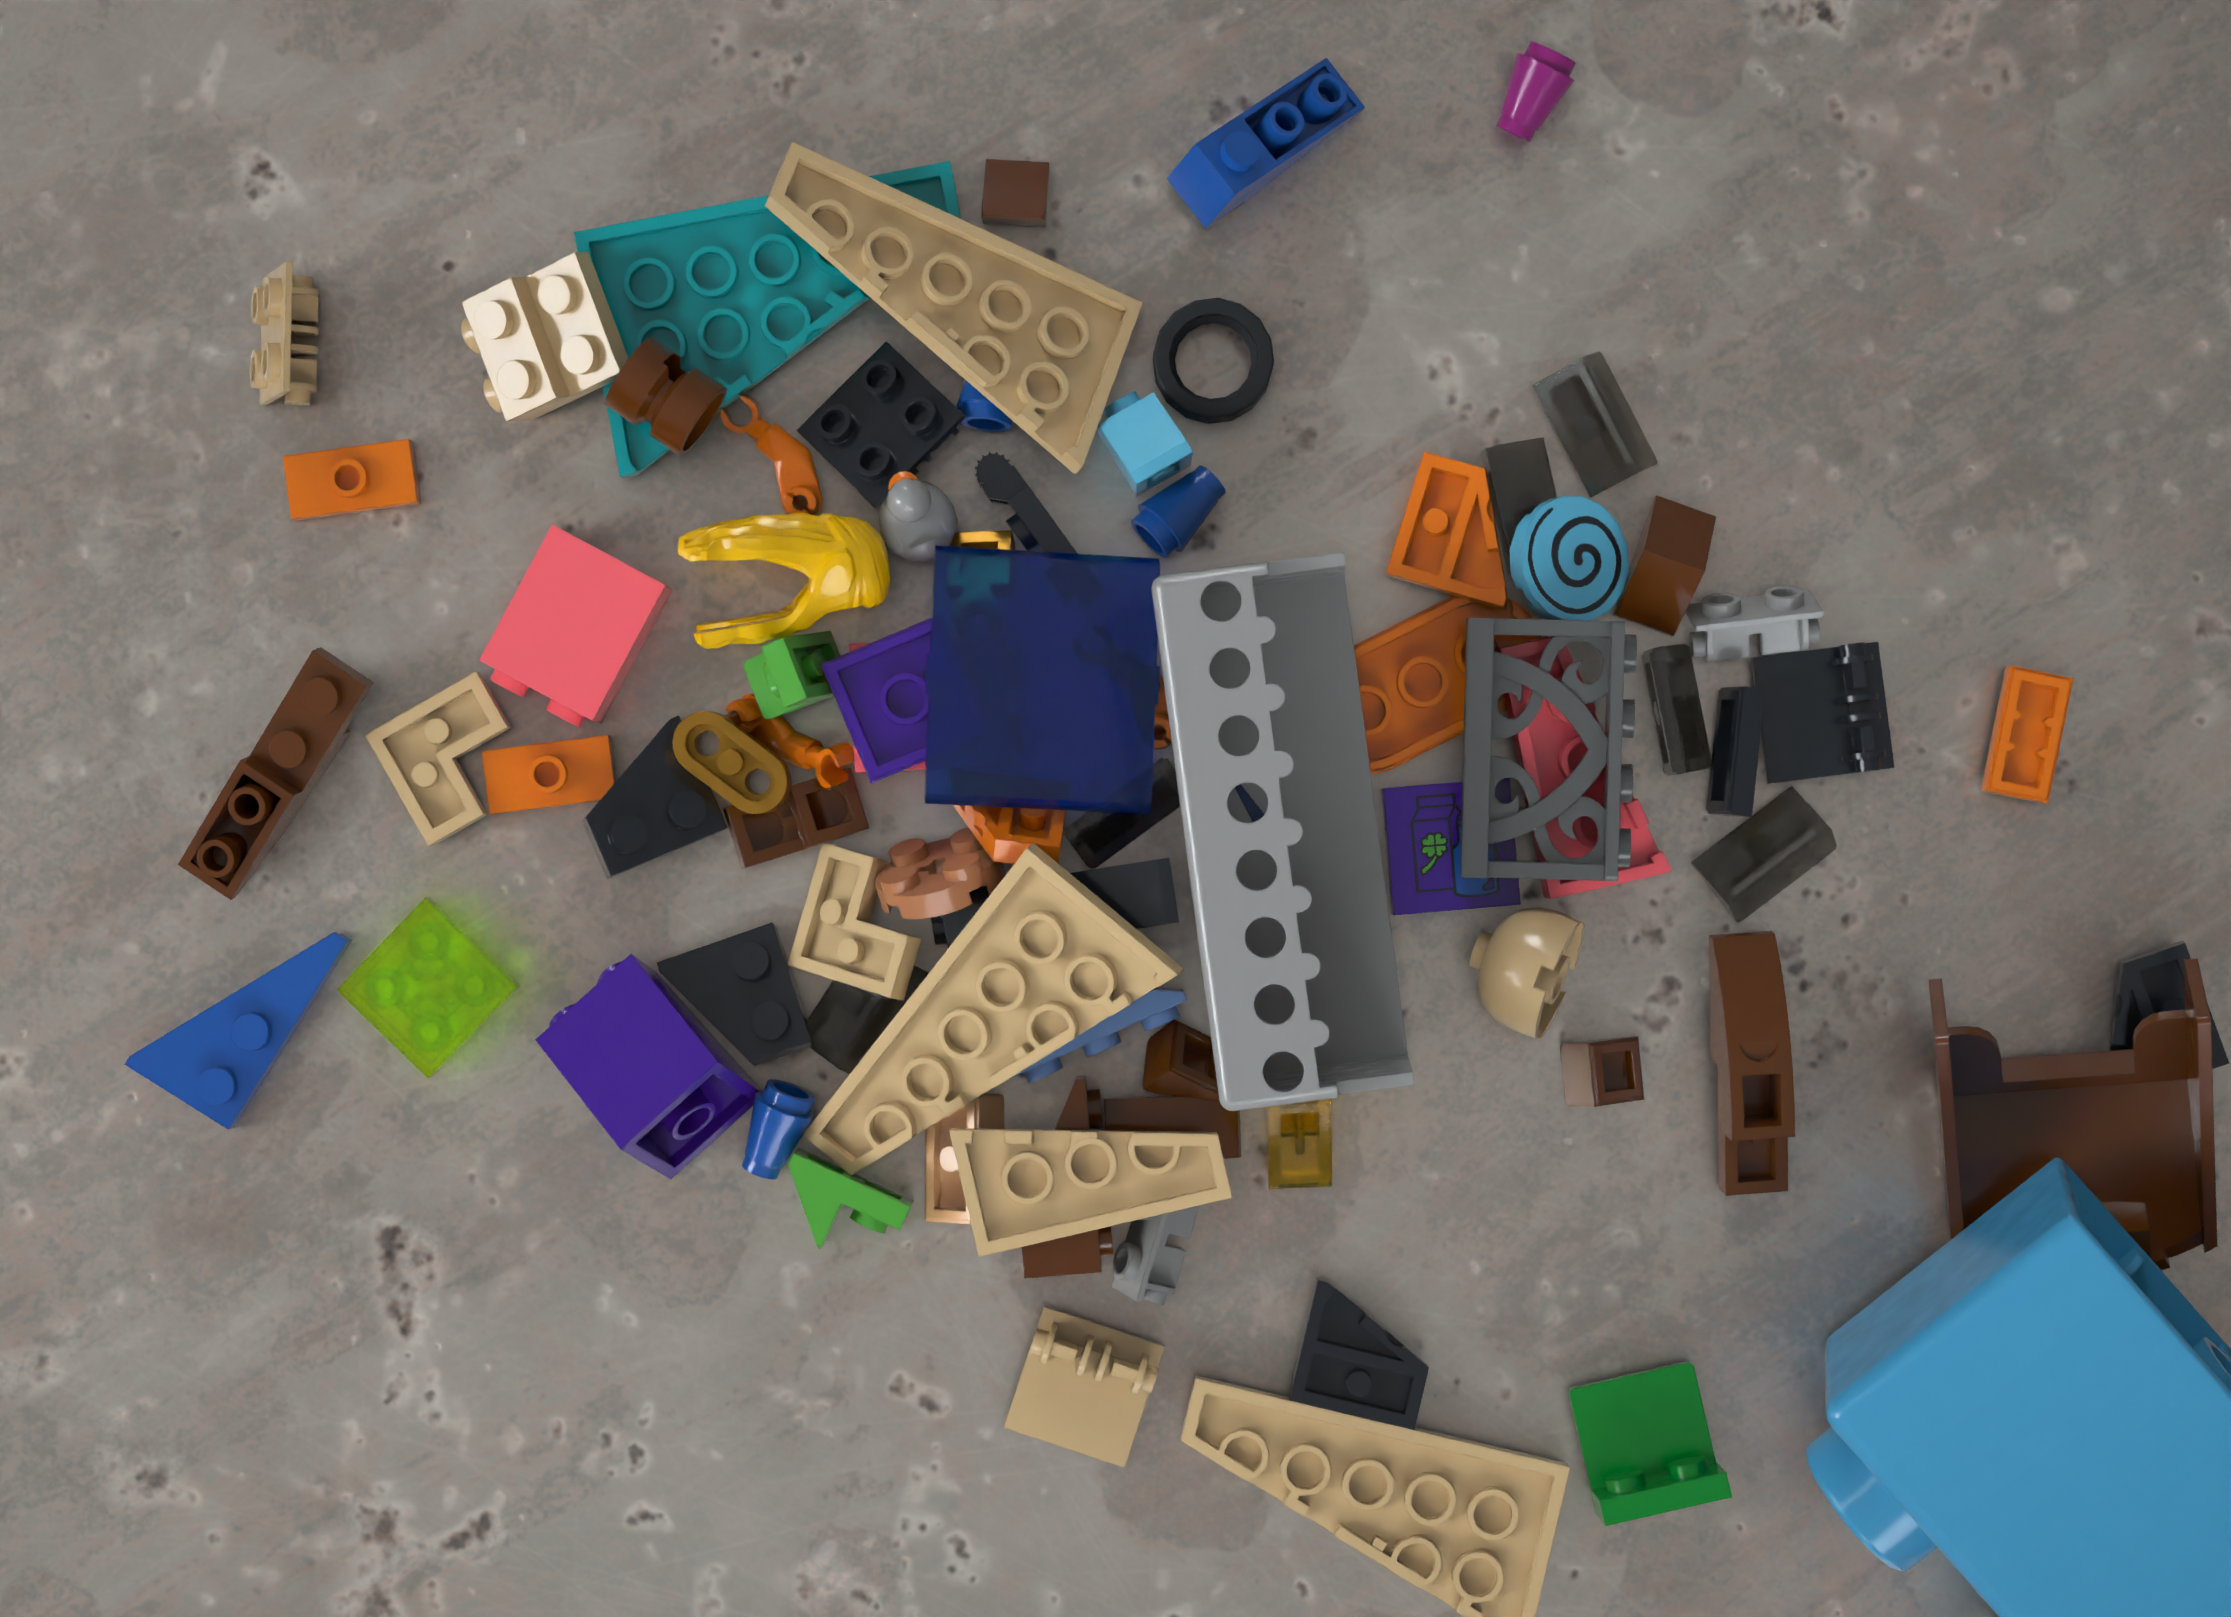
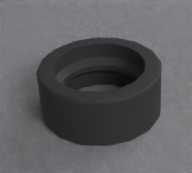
M1222 298L1194 300L1175 311L1160 329L1153 352L1155 383L1167 404L1185 418L1206 424L1233 421L1252 410L1267 391L1274 366L1272 339L1260 318L1242 304ZM1219 324L1230 327L1242 336L1249 348L1251 367L1248 377L1237 391L1226 397L1209 399L1196 395L1184 386L1177 374L1175 357L1178 346L1188 332L1201 325Z

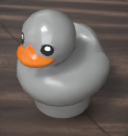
M907 471L896 473L889 481L888 495L880 507L879 526L881 536L886 547L893 554L916 562L932 560L949 547L957 531L958 519L954 506L949 498L935 485L926 481H919L914 474Z

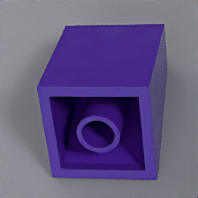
M632 954L625 960L608 967L599 976L596 986L577 1003L560 1010L550 1021L549 1028L535 1039L619 1149L669 1179L677 1175L745 1114L754 1104L755 1093L762 1091L660 975Z

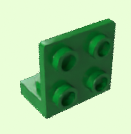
M1689 1361L1578 1385L1569 1389V1400L1595 1513L1605 1526L1732 1498L1727 1472L1715 1459L1695 1368Z

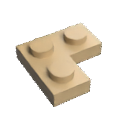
M474 672L365 734L425 842L428 846H434L488 815L457 759L509 730L511 726L481 673Z
M822 843L787 965L888 998L904 1001L921 938L870 923L878 896L875 878L886 867L887 861L835 845Z

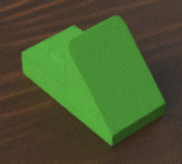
M831 630L783 637L762 646L761 650L763 653L744 662V671L761 714L765 719H774L834 697L821 666L822 663L840 656Z
M800 1148L793 1153L788 1163L818 1249H821L825 1244L843 1204L853 1209L850 1216L853 1221L884 1234L888 1225L898 1230L901 1229L914 1200L857 1174L851 1176L840 1166Z

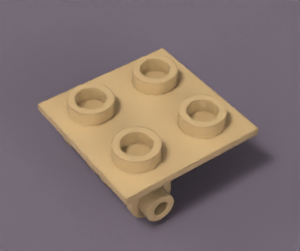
M293 261L284 262L262 279V286H255L252 293L251 318L254 325H261V350L252 351L250 385L251 388L260 389L259 405H267L283 395L285 404L310 405V394L317 393V360L291 358V355H318V347L291 344V336H318V328L292 325L291 322L315 324L318 322L319 290L313 288V277L293 275Z
M1044 1306L1003 1428L1125 1468L1149 1393L1152 1392L1158 1375V1366L1165 1346Z

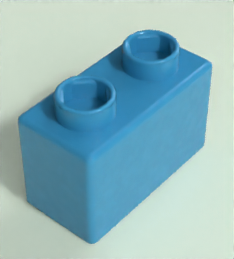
M2054 1158L1842 1325L1827 1339L1825 1345L1826 1419L1831 1427L1808 1445L1805 1453L1809 1469L1819 1488L1845 1524L1887 1566L1902 1572L1907 1571L1939 1548L1999 1617H2231V1349L2070 1166L2061 1158Z

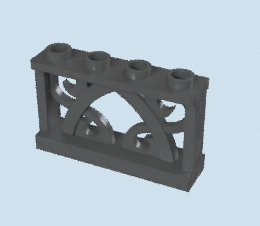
M1466 618L1460 842L1461 878L1618 881V867H1630L1631 829L1620 828V802H1632L1633 765L1621 763L1622 738L1634 737L1635 700L1623 699L1624 673L1636 672L1637 637L1636 635L1625 634V621ZM1494 635L1553 636L1542 653L1538 667L1510 655L1494 651ZM1575 641H1584L1593 645L1600 653L1603 661L1599 678L1591 684L1583 683L1578 679L1577 668L1583 660L1571 663L1563 672L1561 682L1551 676L1550 671L1553 661L1562 648ZM1522 685L1532 690L1524 711L1517 718L1510 719L1500 714L1497 702L1502 694L1507 692L1514 694L1519 703L1522 695ZM1606 695L1604 733L1597 720L1584 704L1597 701ZM1543 698H1545L1571 723L1581 737L1587 751L1571 774L1557 788L1540 800L1537 786L1526 770L1512 760L1491 755V740L1505 739L1524 730L1536 717ZM1604 768L1602 807L1595 800L1582 795ZM1505 778L1516 779L1525 792L1529 807L1519 811L1517 794L1509 803L1499 802L1495 797V788L1498 782ZM1582 816L1592 818L1597 827L1598 839L1593 849L1586 855L1578 858L1566 857L1551 844L1546 823L1557 817L1561 830L1573 839H1577L1572 829L1574 821ZM1534 830L1538 847L1546 861L1488 859V844L1506 841Z

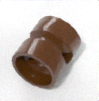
M649 337L637 347L619 371L608 391L605 405L635 426L644 422L649 423L650 436L682 457L697 443L711 424L726 397L728 389L697 367L685 372L682 369L681 356L653 337Z

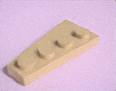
M949 1129L978 1257L1233 1198L1217 1132Z

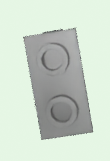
M1777 586L1766 590L1763 596L1740 598L1738 595L1731 593H1715L1702 598V603L1689 604L1685 612L1696 631L1689 633L1692 658L1703 657L1705 662L1750 657V634L1760 635V652L1762 655L1808 651L1809 644L1820 643V626L1817 618L1824 617V611L1811 591H1804L1797 586Z
M1199 1206L1131 1221L1126 1240L1120 1244L1114 1256V1281L1112 1288L1137 1302L1142 1303V1300L1164 1305L1167 1294L1173 1295L1175 1292V1286L1186 1253L1181 1248L1166 1245L1168 1234L1190 1239Z

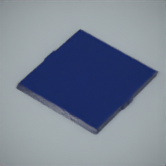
M935 545L930 654L926 655V668L923 672L925 694H928L924 780L925 804L1150 814L1155 706L1158 705L1159 691L1161 689L1159 681L1160 666H1157L1158 635L1151 588L1154 580L1160 576L1159 558Z

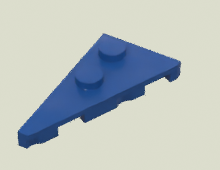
M333 932L132 1054L124 1065L228 1130L234 1128L351 944L352 939L342 933Z

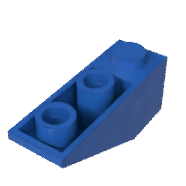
M1325 58L1197 142L1166 179L1202 225L1207 228L1254 196L1358 115L1365 106L1329 60Z

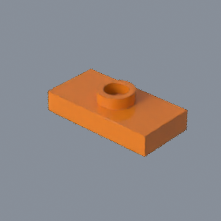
M410 439L283 456L292 520L300 521L421 504L413 441Z
M2012 665L2006 666L1980 791L2041 804L2049 802L2074 678Z
M610 735L482 751L489 814L599 801L617 781Z

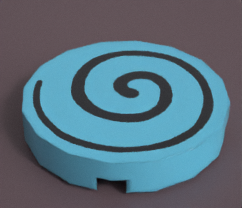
M1561 496L1538 504L1540 506L1536 507L1531 514H1526L1516 526L1509 549L1511 576L1517 590L1522 589L1525 597L1531 602L1526 604L1536 615L1547 620L1592 621L1609 612L1622 595L1629 573L1628 545L1619 523L1602 505L1583 496Z

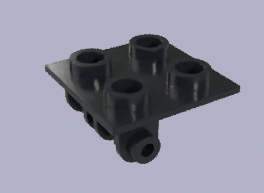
M886 341L797 431L876 508L887 497L889 481L893 475L898 472L907 471L916 476L919 473L916 467L923 460L929 463L933 459L930 456L932 451H935L951 434L956 436L960 433L957 426L966 416Z
M1878 642L1840 645L1839 647L1751 658L1755 688L1766 689L1761 740L1767 784L1895 768Z

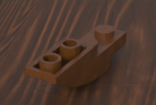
M322 647L312 650L250 756L239 761L178 865L228 899H234L274 848L328 769L351 732L347 727L374 682Z
M1772 931L1709 935L1710 1059L1717 1065L1719 1189L1725 1196L1788 1191V1137H1795V1103L1789 1021L1776 936Z

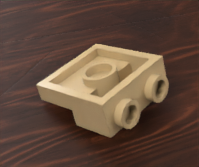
M574 252L526 277H510L461 302L467 316L461 323L463 339L473 352L481 354L489 374V378L483 384L485 397L489 405L496 412L504 414L506 422L536 419L613 382L628 360V355L589 252Z

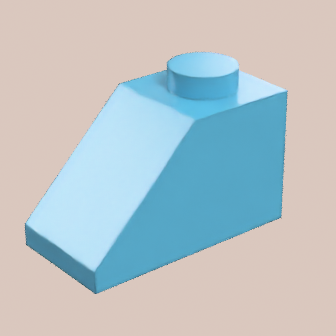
M1136 391L1104 408L1103 412L1107 419L1098 424V433L1135 497L1191 466L1193 451L1154 392L1140 400Z

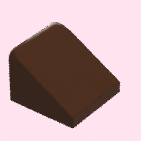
M986 159L981 213L983 224L1046 227L1049 162Z
M1175 1019L1156 1032L1147 1042L1143 1089L1156 1094L1217 1100L1219 1095L1211 1037Z
M1638 1036L1561 1044L1560 1055L1566 1105L1571 1107H1597L1644 1100Z

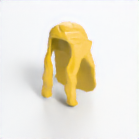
M806 513L753 515L743 519L721 521L687 532L678 539V555L689 561L762 560L792 568L804 573L808 577V582L793 601L778 611L695 624L697 631L693 633L697 644L706 649L721 648L728 644H760L792 636L796 632L808 629L827 613L857 608L861 605L870 609L878 607L886 598L890 588V564L883 537L868 522L855 517L837 516L832 513H822L818 516Z

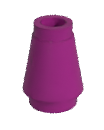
M1530 41L1524 54L1517 53L1500 112L1501 116L1496 126L1520 139L1531 142L1535 132L1539 130L1575 81L1570 75L1576 62L1546 46Z

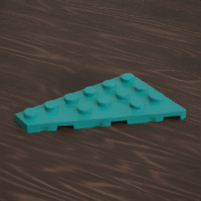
M950 161L869 176L961 219ZM769 195L574 232L577 251L589 252L628 358L645 339L653 337L681 356L682 369L685 372L697 367L728 389L717 414L720 413L722 408L728 407L740 398V395H744L870 299L865 292L765 207ZM613 382L603 386L605 399ZM607 407L621 478L636 477L670 451V449L650 436L649 423L644 422L635 426Z

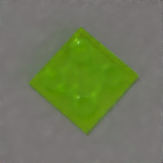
M425 897L336 990L427 1078H432L521 985L430 897Z

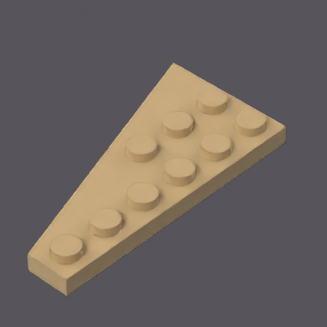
M792 142L786 152L765 207L1076 475L1085 463L1143 302Z
M1032 844L1026 848L803 1135L852 1176L909 1141L923 1130L948 1117L985 1092L997 1087L1064 1046L1086 1030L1121 1011L1143 995L1178 976L1184 968L1036 844Z
M1195 1375L1181 1433V1441L1246 1482L1253 1483L1282 1501L1291 1510L1311 1519L1332 1532L1338 1539L1415 1587L1422 1588L1448 1604L1464 1617L1536 1616L1570 1471L1568 1463L1415 1427V1430L1386 1424L1290 1401L1289 1397Z

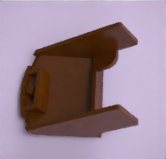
M2198 958L2184 959L2185 1010L2163 1011L2151 1014L2143 1019L2134 1030L2133 1049L2001 1059L1997 1039L1990 1032L1979 1027L1947 1026L1942 978L1928 979L1951 1239L2051 1160L2061 1158L2161 1271L2170 1268L2169 1258L2196 1248L2203 1244L2204 1253L2218 1246L2211 1017Z

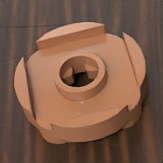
M966 827L952 834L950 838L927 844L923 839L914 838L894 845L888 851L891 862L877 874L875 886L882 908L886 913L890 914L892 906L899 907L901 916L904 919H925L949 914L973 904L969 892L978 889L985 883L990 894L1005 877L1006 871L1002 862L992 861L969 827Z

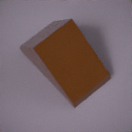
M1656 495L1631 561L1623 593L1617 601L1612 616L1673 637L1704 575L1716 516Z

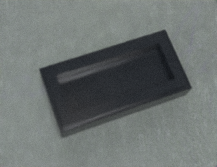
M1740 686L1725 687L1719 690L1706 807L1708 814L1752 817L1766 689Z

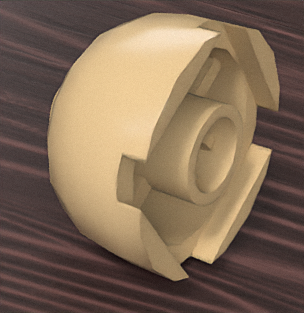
M1536 907L1520 909L1501 921L1493 934L1486 931L1481 932L1473 948L1469 965L1479 970L1477 979L1479 998L1483 1007L1498 1023L1524 1036L1528 1035L1535 1039H1541L1545 1035L1566 992L1560 990L1565 981L1568 968L1575 970L1584 939V922L1573 919L1570 915L1559 911Z

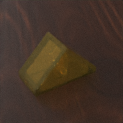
M1332 1099L1264 1107L1268 1189L1332 1187Z

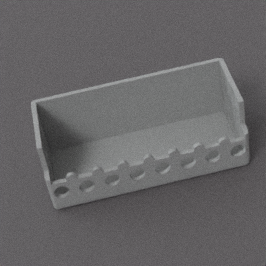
M1344 552L1162 575L1157 577L1152 583V598L1218 1095L1222 1107L1229 1111L1338 1098V1095L1415 1085L1413 1070L1408 1057L1345 583L1346 562ZM1239 784H1241L1264 813L1263 817L1252 822L1235 789Z

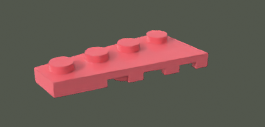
M1553 636L1494 648L1495 652L1510 655L1538 667L1542 653ZM1567 645L1556 655L1550 671V675L1559 682H1561L1565 669L1571 663H1574ZM1577 669V672H1576V673H1577L1578 679H1579L1581 682H1583V679H1582V677H1581V675H1580V673H1579V671H1578V669ZM1522 685V695L1519 703L1514 694L1508 692L1503 694L1508 718H1517L1524 711L1532 692L1531 689ZM1543 698L1539 712L1534 720L1524 730L1512 736L1517 764L1532 777L1537 786L1540 800L1557 788L1571 774L1587 751L1581 737L1571 723L1545 698ZM1594 703L1584 704L1599 723L1595 715L1597 709ZM1604 768L1582 795L1595 800L1602 807ZM1523 790L1525 805H1526V808H1527V807H1529V806H1528V801H1527L1525 792H1524V790ZM1632 795L1631 803L1620 802V828L1631 829L1630 867H1618V881L1540 879L1544 898L1555 899L1672 872L1663 851L1658 850L1647 826L1649 821L1638 799H1635ZM1582 816L1574 821L1572 829L1577 839L1567 836L1561 830L1557 817L1546 823L1551 844L1566 857H1582L1589 853L1597 842V827L1590 817ZM1533 830L1531 835L1536 860L1546 861L1538 847Z

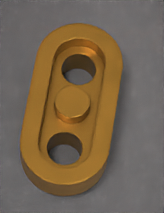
M699 711L685 717L677 726L673 736V750L678 762L736 808L750 814H762L777 809L785 802L790 793L792 782L787 764L781 757L731 719L718 712ZM707 731L714 732L718 736L720 743L717 752L711 756L704 754L699 745L701 736ZM758 769L764 770L770 777V786L763 794L754 792L750 786V777Z

